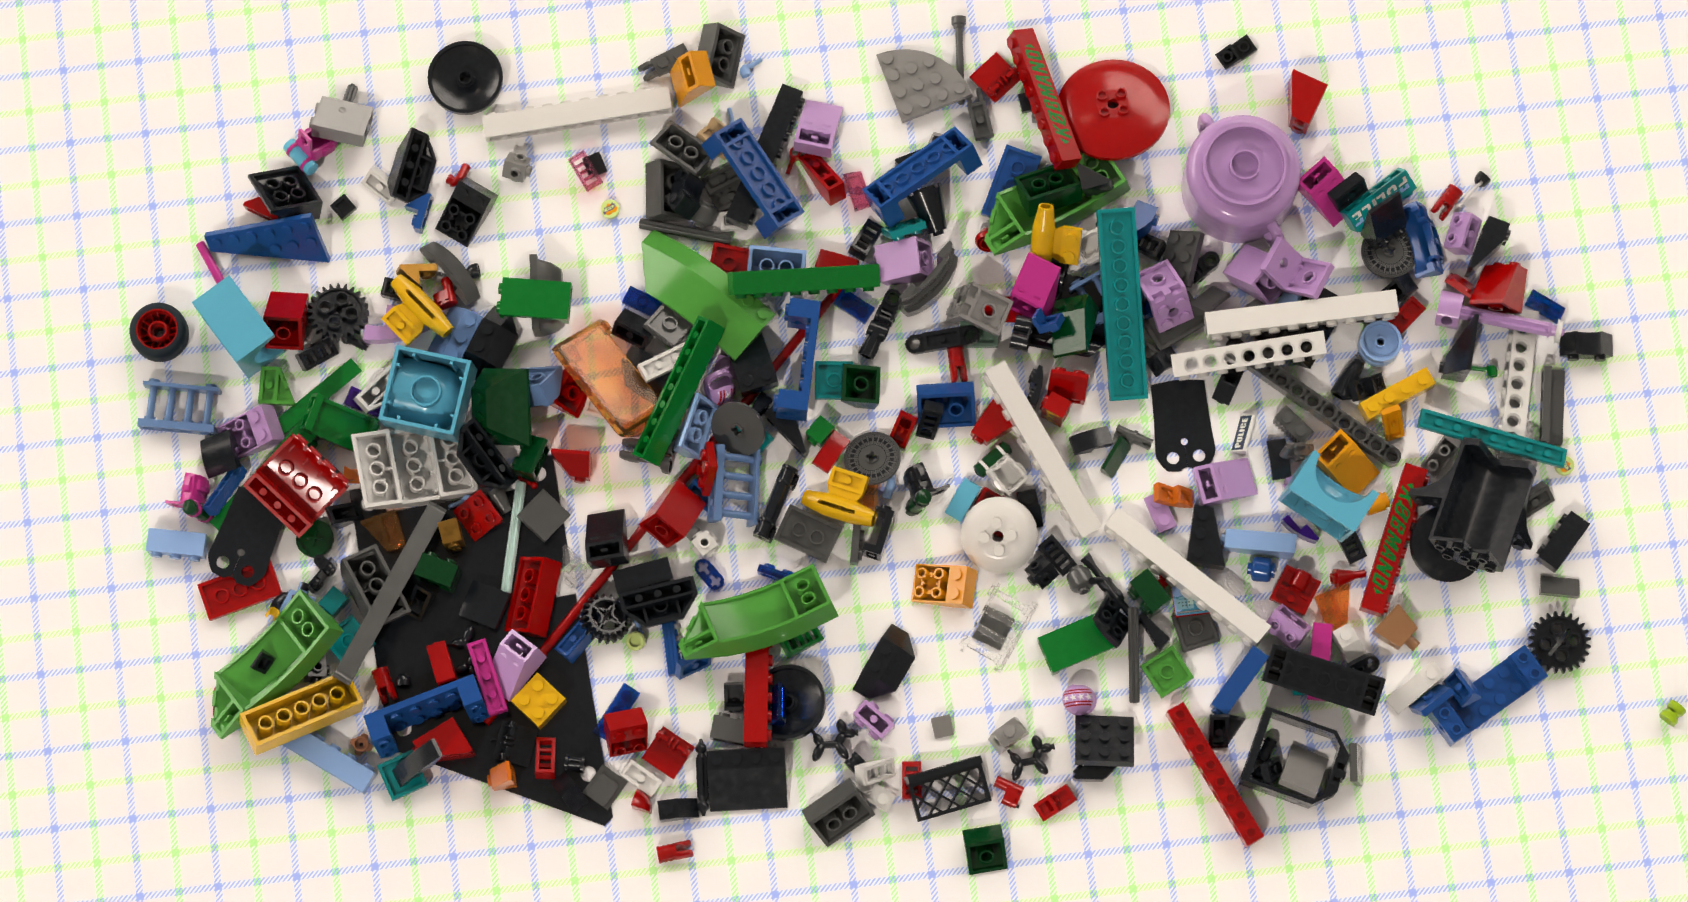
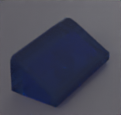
M778 682L772 688V726L786 724V687L781 682Z

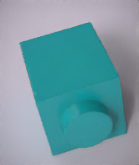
M333 586L318 603L322 609L335 618L350 600Z

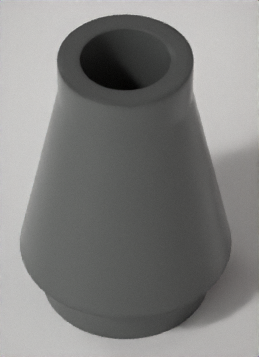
M494 488L487 493L488 499L502 515L512 510L505 489Z

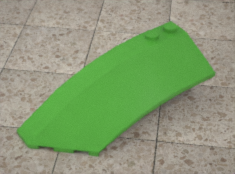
M1080 152L1082 159L1079 163L1111 179L1114 188L1111 191L1086 197L1082 190V201L1054 209L1055 228L1064 225L1072 226L1131 190L1127 180L1114 161L1096 159ZM1076 165L1075 168H1071V169L1073 170V172L1075 173V175L1077 176V178H1078L1079 181H1080V177H1079V173H1078V169H1077V165ZM1016 185L997 192L995 206L992 209L989 220L990 225L984 239L994 256L1030 245L1032 226L1035 216L1029 217L1024 210Z
M653 230L641 242L645 293L675 311L692 325H694L699 315L724 327L725 330L717 346L734 361L772 322L775 313L759 299L753 298V294H746V298L735 299V295H729L727 273L689 247L656 230Z
M811 564L764 587L721 600L705 603L701 601L698 606L699 611L697 615L692 617L686 628L687 633L684 638H681L678 646L685 660L733 656L787 641L835 619L839 615L814 564Z
M299 589L280 612L276 620L246 649L219 671H214V679H216V690L213 691L212 697L214 718H211L210 726L220 739H224L241 728L239 724L240 713L287 694L313 669L344 632L334 618L304 591ZM262 649L276 658L266 674L250 667Z

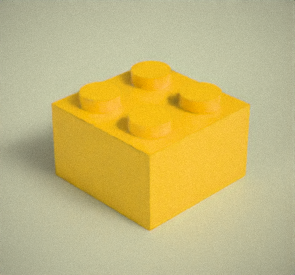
M537 672L513 697L511 702L541 730L567 703V700Z

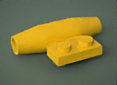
M1041 203L1038 205L1032 226L1030 252L1049 262L1054 258L1059 263L1078 266L1083 228L1066 225L1055 228L1054 206L1049 203Z
M402 274L393 279L390 285L403 303L393 306L381 319L407 346L422 334L424 325L442 338L447 337L453 331L454 327L443 311L419 286Z
M833 466L827 482L829 493L805 490L801 500L802 505L819 514L849 524L873 527L878 516L876 511L858 503L865 495L870 477Z

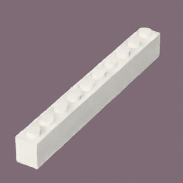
M657 85L654 89L648 90L646 88H639L635 92L620 91L616 95L610 96L609 94H601L598 98L592 99L590 97H583L579 101L564 100L560 104L554 105L553 103H545L542 107L535 108L534 106H526L523 110L517 111L516 109H508L504 113L498 114L497 112H489L482 116L485 139L489 143L670 114L673 111L669 86Z
M1396 289L1205 312L1204 324L1206 338L1218 341L1227 336L1234 339L1240 338L1244 334H1250V336L1261 335V332L1276 334L1280 330L1285 329L1293 332L1298 331L1302 327H1307V329H1316L1319 325L1334 327L1338 325L1337 323L1344 322L1345 325H1351L1360 320L1368 323L1376 321L1377 318L1392 320L1398 315L1399 307Z
M1004 360L985 371L982 378L987 388L990 387L994 393L992 397L996 404L1002 406L1004 418L1007 421L1010 420L1013 425L1011 429L1017 438L1020 437L1023 442L1021 446L1024 452L1030 454L1033 459L1031 461L1032 466L1036 471H1040L1042 483L1046 488L1049 487L1052 492L1050 494L1055 504H1059L1062 509L1060 511L1062 517L1071 524L1070 530L1075 538L1078 537L1080 540L1101 528L1102 525L1006 361Z
M1118 508L1105 523L1103 531L1109 539H1115L1119 542L1123 550L1133 553L1140 563L1147 564L1154 574L1165 578L1168 585L1178 588L1185 598L1193 599L1200 610L1209 611L1214 621L1224 624L1226 629L1231 634L1238 635L1246 646L1251 647L1254 645L1257 647L1269 633L1271 625L1122 509Z

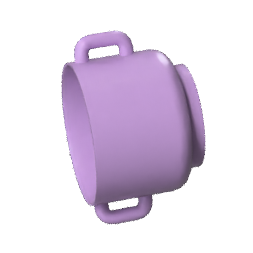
M1202 113L1197 121V128L1200 134L1189 150L1181 181L1182 200L1189 217L1199 229L1217 240L1240 244L1265 238L1270 247H1272L1277 236L1284 238L1280 225L1285 221L1291 210L1300 184L1301 166L1294 144L1283 130L1263 118L1251 115H1234L1214 122L1210 115Z

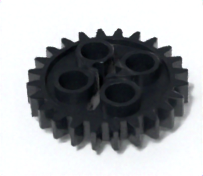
M337 283L336 288H333L332 284H330L328 290L323 286L322 293L316 291V297L312 296V303H308L309 310H307V315L309 316L308 322L311 323V329L316 328V335L322 332V339L329 336V342L333 338H336L337 343H339L340 338L347 342L348 336L354 339V333L360 335V329H365V323H368L367 316H369V310H367L368 303H365L366 298H360V291L354 293V287L348 290L347 284L343 288H340L339 283ZM343 299L346 302L339 303L338 300ZM322 308H328L329 311H326V312H325V311H322L321 309H322ZM350 314L355 315L354 318H349L347 316ZM338 323L339 325L335 327L331 326L330 324Z
M1554 611L1553 617L1547 613L1545 615L1546 620L1540 617V624L1537 622L1533 624L1536 629L1529 630L1533 636L1527 638V640L1532 641L1527 647L1533 648L1531 653L1536 655V660H1540L1542 667L1544 665L1547 666L1546 672L1553 668L1554 674L1558 672V669L1561 670L1562 674L1566 672V668L1569 672L1573 671V666L1578 669L1580 667L1579 662L1584 663L1586 661L1582 656L1589 655L1585 649L1591 648V645L1586 644V642L1591 640V637H1585L1589 630L1582 629L1585 623L1579 625V617L1573 620L1572 613L1565 617V611H1562L1560 616H1558L1557 611ZM1553 625H1559L1562 632L1560 634L1555 633ZM1567 629H1570L1569 634L1562 641V645L1554 651L1552 656H1549L1548 653L1556 645L1557 641ZM1575 637L1577 645H1571L1568 638ZM1541 640L1549 641L1550 648H1544L1541 645ZM1557 652H1563L1566 659L1564 661L1559 660Z

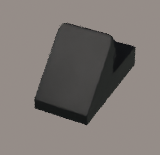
M1036 489L1016 492L1018 502L1031 512L1035 519L1036 527H1043L1041 506L1038 503Z

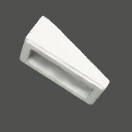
M894 757L854 766L856 783L862 786H868L896 776Z

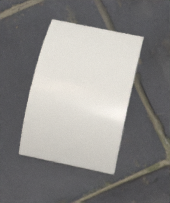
M389 429L351 434L364 509H393L426 505L430 501L434 503L471 495L478 491L477 483L456 456L458 447L456 442L400 430L389 431Z

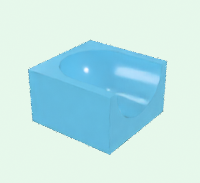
M230 275L192 302L203 320L248 379L259 372L261 366H267L285 353L284 349L265 348V345L275 335Z
M396 345L378 417L379 421L386 428L458 443L460 428L465 423L471 398V388L474 385L478 369L471 360Z
M1314 450L1302 461L1277 500L1342 543L1355 532L1379 496V493L1372 490L1363 496L1337 484L1318 469L1316 464L1321 454Z

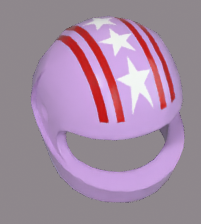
M721 369L715 371L703 380L706 398L716 405L721 406L724 403L731 402L734 398L735 386L732 383V375L729 370ZM721 376H724V377H722L721 379H719V380H717V381H715V382H712V381L715 380L716 378L721 377Z
M1072 684L1064 691L1062 702L1065 709L1071 714L1085 715L1094 710L1097 698L1095 692L1090 687Z

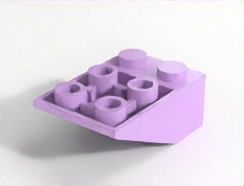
M806 99L794 139V151L831 158L843 107Z
M260 404L217 427L218 434L232 429L239 446L235 448L239 459L272 448L281 443L285 438L274 405Z
M1248 457L1209 463L1194 467L1192 470L1200 504L1210 507L1258 495Z
M513 629L501 641L493 658V664L504 698L509 702L547 658L535 645Z

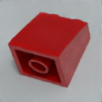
M1293 69L1288 82V127L1294 133L1306 134L1324 97L1328 84Z
M1494 262L1493 265H1485L1469 304L1479 309L1504 314H1522L1528 269L1522 267L1521 263L1509 262V264L1505 265Z
M270 292L263 320L275 337L265 345V348L304 349L308 322L309 293Z
M676 480L665 489L638 525L666 548H669L685 538L706 506V503L700 496L689 490L684 483Z
M453 717L412 741L415 745L412 749L415 751L429 740L435 738L443 755L437 762L476 756V753Z

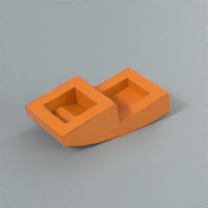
M1160 482L1153 484L1154 502L1179 508L1193 507L1192 489L1181 485L1172 487Z

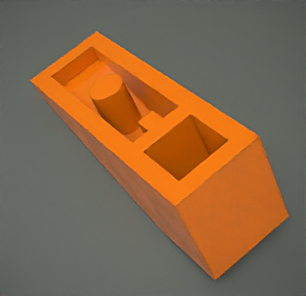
M505 761L489 769L490 775H487L488 786H492L494 791L517 787L515 769L510 761Z

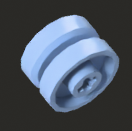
M1382 320L1371 322L1364 328L1358 339L1357 349L1359 356L1370 366L1383 367L1389 365L1395 360L1401 349V333L1390 322Z

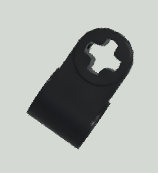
M1206 252L1198 259L1193 279L1194 285L1202 282L1218 268L1220 257L1216 252ZM1214 258L1216 263L1208 265L1206 259Z
M889 289L885 293L874 316L875 321L888 324V327L893 326L899 310V299L895 303L888 301L891 295H896L899 298L901 293L897 289Z

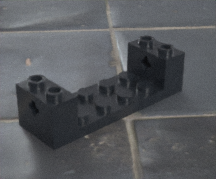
M1272 643L1261 681L1375 716L1386 681L1385 678Z

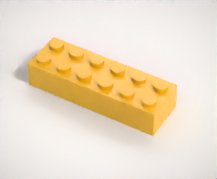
M330 676L240 713L239 724L256 756L362 712L363 700L353 681L348 686Z

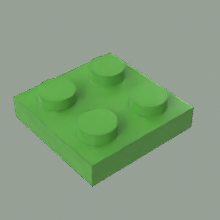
M1173 645L1140 666L1161 699L1194 679V676Z

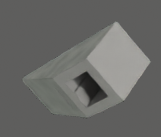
M1443 436L1421 464V467L1427 469V472L1436 478L1458 451L1462 440Z

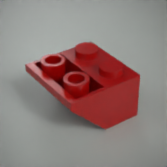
M1055 367V369L1050 371L1047 395L1049 396L1053 391L1074 404L1084 405L1089 374H1085V371L1082 370L1070 372L1066 371L1065 368Z
M642 707L604 714V732L609 757L647 750L648 723Z

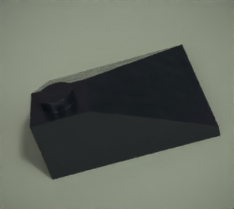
M299 166L248 174L249 181L270 214L291 217L312 213L314 220L320 219L323 201Z
M1479 314L1474 315L1443 362L1440 361L1438 373H1441V379L1463 383L1471 371Z

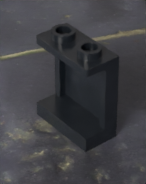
M883 504L875 508V511L878 513L877 517L884 519L877 543L873 545L864 542L862 548V556L880 562L895 519V511L892 510V507Z

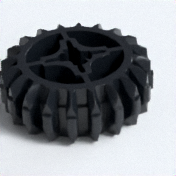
M605 593L601 597L596 594L594 598L590 597L583 604L579 622L583 623L581 629H587L585 636L592 635L591 641L597 638L598 644L604 640L607 645L610 640L613 643H616L618 639L622 640L624 635L628 633V628L631 626V618L622 613L619 597L615 600L613 599V594H610L609 597ZM609 614L607 618L608 620H605L604 623H602L604 617L606 618V616Z

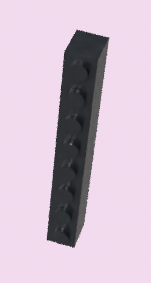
M783 83L758 139L759 145L776 169L777 165L775 163L778 158L781 159L784 148H782L784 142H788L791 132L789 130L792 125L795 126L798 120V115H796L798 109H802L805 103L803 91ZM740 181L726 214V223L747 230L749 225L752 226L755 221L756 215H754L756 208H760L742 181Z

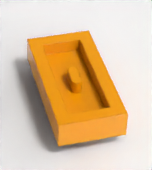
M1399 404L1380 410L1386 441L1389 442L1405 436Z

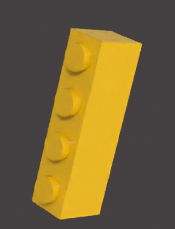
M1427 367L1360 402L1357 408L1366 424L1381 417L1380 410L1397 404L1401 406L1433 389L1436 383Z

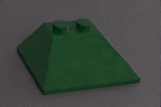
M483 368L471 388L472 418H476L495 445L532 446L529 369Z

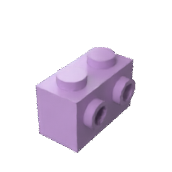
M1454 212L1443 247L1455 255H1472L1482 219L1473 213Z
M1284 604L1278 606L1266 621L1271 625L1269 633L1277 636L1286 647L1293 650L1301 645L1313 628Z
M865 699L853 712L854 723L860 728L865 727L868 729V735L875 741L879 739L883 742L895 728L894 719L887 713L883 715L879 711V706L872 700L869 702Z

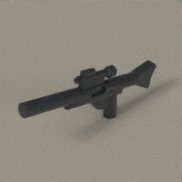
M1088 552L1080 561L1096 576L1091 577L1089 583L1091 585H1098L1102 591L1115 599L1119 605H1122L1121 609L1128 617L1129 606L1124 601V594L1115 586L1110 577H1106L1101 572Z

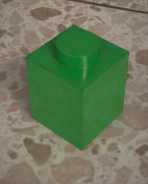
M820 415L805 432L806 440L815 447L817 445L821 448L834 432L835 426Z

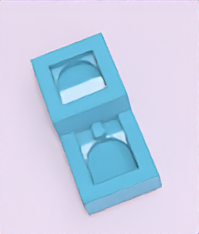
M964 478L944 513L962 522L982 487Z

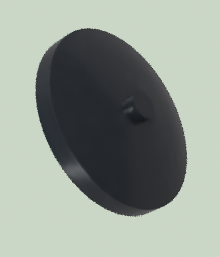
M458 41L445 46L434 56L428 69V86L434 100L446 111L457 115H473L486 110L496 101L503 86V71L497 56L488 47L474 41Z
M1433 507L1424 512L1413 525L1409 539L1412 559L1418 569L1433 580L1440 582L1463 580L1475 571H1471L1465 565L1453 560L1443 558L1442 554L1428 539L1439 509Z
M788 664L770 669L769 673L773 675L772 685H769V692H772V704H768V711H772V723H768V730H772V739L793 741L801 739L810 734L819 725L826 710L825 689L816 675L802 666Z

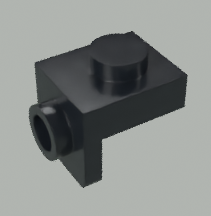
M1171 346L1155 353L1147 361L1155 377L1172 368L1171 355L1176 353Z
M743 682L724 683V711L738 713L740 710H744Z

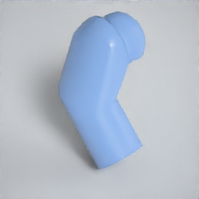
M895 474L887 480L882 497L886 499H891L896 487Z

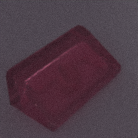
M857 171L843 174L854 212L869 208L870 205L862 191L866 187L862 172Z

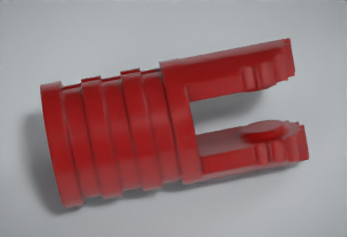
M1449 184L1430 211L1436 213L1444 205L1445 208L1439 215V219L1444 221L1463 195V192L1455 185Z
M964 347L947 349L951 383L958 380L957 369H959L961 382H967L968 376L964 358Z
M388 666L371 671L381 703L383 705L388 703L386 688L393 701L398 699Z
M685 840L656 846L659 864L694 856L692 850H683L691 846V841Z

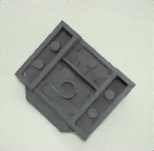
M950 240L937 254V266L918 287L911 283L899 296V310L905 316L911 317L925 311L936 303L950 286L958 262V257L954 254L955 249L952 248L953 243Z

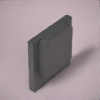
M987 606L972 638L1000 651L1015 619Z
M602 764L582 793L608 811L628 781Z

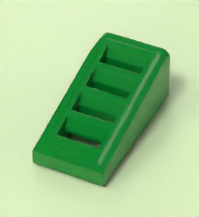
M818 627L811 630L816 638L814 640L809 632L804 633L808 643L805 642L802 635L780 643L788 659L824 640ZM796 638L798 639L799 643L801 644L800 647L798 646V644H797L796 641H795Z

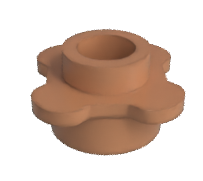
M365 733L350 740V744L354 747V753L357 756H361L363 752L371 751L373 748L372 744L368 741V735Z

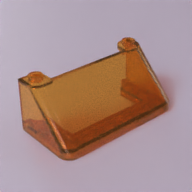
M599 319L558 343L552 348V351L619 436L639 437L660 394L655 393L650 385L645 382L639 371L610 336V329L612 328L606 320Z

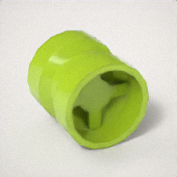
M1671 699L1667 704V708L1660 712L1659 717L1674 727L1678 723V718L1686 713V709Z

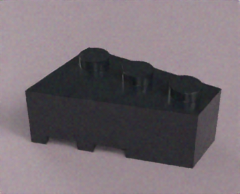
M1194 504L1186 560L1196 567L1224 570L1225 562L1214 507Z

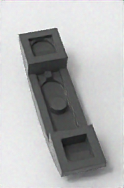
M434 241L419 249L430 264L436 262L457 287L455 290L456 295L466 306L481 298L478 288L467 269L448 249Z

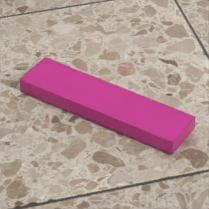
M1313 622L1310 655L1330 661L1333 624ZM1307 695V700L1324 701Z
M483 638L468 643L467 647L489 716L492 717L507 712L508 708L486 639Z

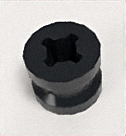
M854 751L852 757L846 759L843 763L855 774L854 766L866 762Z

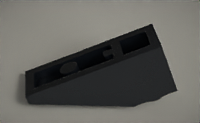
M772 405L764 413V418L805 458L807 456L797 421L776 418V412L773 411Z

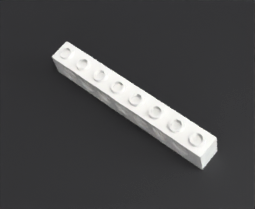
M1522 309V314L1510 315L1538 320L1539 311ZM1512 330L1508 332L1507 343H1510L1509 351L1506 350L1505 362H1508L1507 369H1504L1503 380H1506L1505 388L1502 387L1501 399L1504 400L1503 406L1499 408L1498 417H1501V425L1498 424L1497 429L1525 437L1537 334H1521L1517 330ZM1516 345H1522L1525 348V352H1518ZM1519 363L1522 365L1523 370L1517 371L1513 365ZM1518 382L1521 388L1514 389L1511 383ZM1515 400L1518 403V408L1511 407L1509 401ZM1507 419H1514L1516 426H1509ZM1494 450L1497 458L1522 460V457Z
M1323 330L1172 354L1171 362L1174 378L1182 381L1189 380L1190 375H1197L1198 378L1208 377L1209 372H1217V375L1227 374L1228 369H1236V372L1246 371L1247 366L1255 365V369L1265 368L1266 363L1274 362V366L1286 364L1285 360L1293 359V363L1305 361L1304 357L1312 356V360L1324 358L1323 354H1327ZM1303 342H1310L1312 344L1310 352L1305 353L1301 350ZM1284 345H1291L1293 347L1291 355L1286 356L1282 353ZM1265 348L1273 349L1274 355L1272 358L1267 359L1263 356ZM1246 351H1252L1255 354L1254 359L1250 362L1244 360V353ZM1227 354H1233L1236 358L1235 362L1231 365L1225 363V356ZM1208 357L1216 359V365L1212 368L1206 366V359ZM1189 360L1197 362V368L1193 371L1187 369V362Z

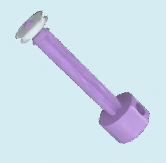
M1442 290L1435 318L1436 326L1457 330L1460 319L1471 321L1475 314H1479L1478 323L1547 336V338L1554 336V343H1558V345L1561 336L1565 333L1563 329L1564 320L1558 319L1557 325H1553L1551 321L1549 323L1464 306L1465 295L1461 293Z

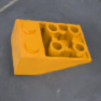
M689 50L677 58L669 72L678 107L680 108L716 86L707 51Z
M1341 428L1317 451L1321 455L1316 465L1334 482L1356 494H1359L1380 473L1358 445Z
M916 564L911 602L973 609L978 571L968 566Z

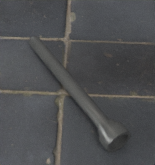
M955 15L951 17V25L955 29L956 70L964 78L963 29L966 25V16ZM965 99L959 101L958 104L963 105L965 103Z

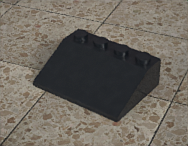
M785 747L706 751L710 812L788 808Z

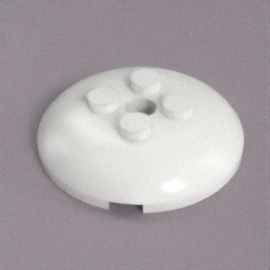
M1008 497L987 498L974 505L965 516L961 528L962 546L968 558L979 568L991 573L1012 572L1022 567L1033 555L1038 541L1037 525L1031 512L1020 502ZM994 532H1002L1003 540H996Z

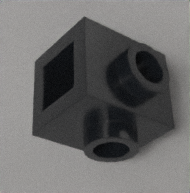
M1042 555L1024 569L1028 575L1026 578L1032 586L1037 585L1042 590L1060 575L1052 563Z
M326 654L304 677V682L313 684L329 676L330 667L329 664H326Z

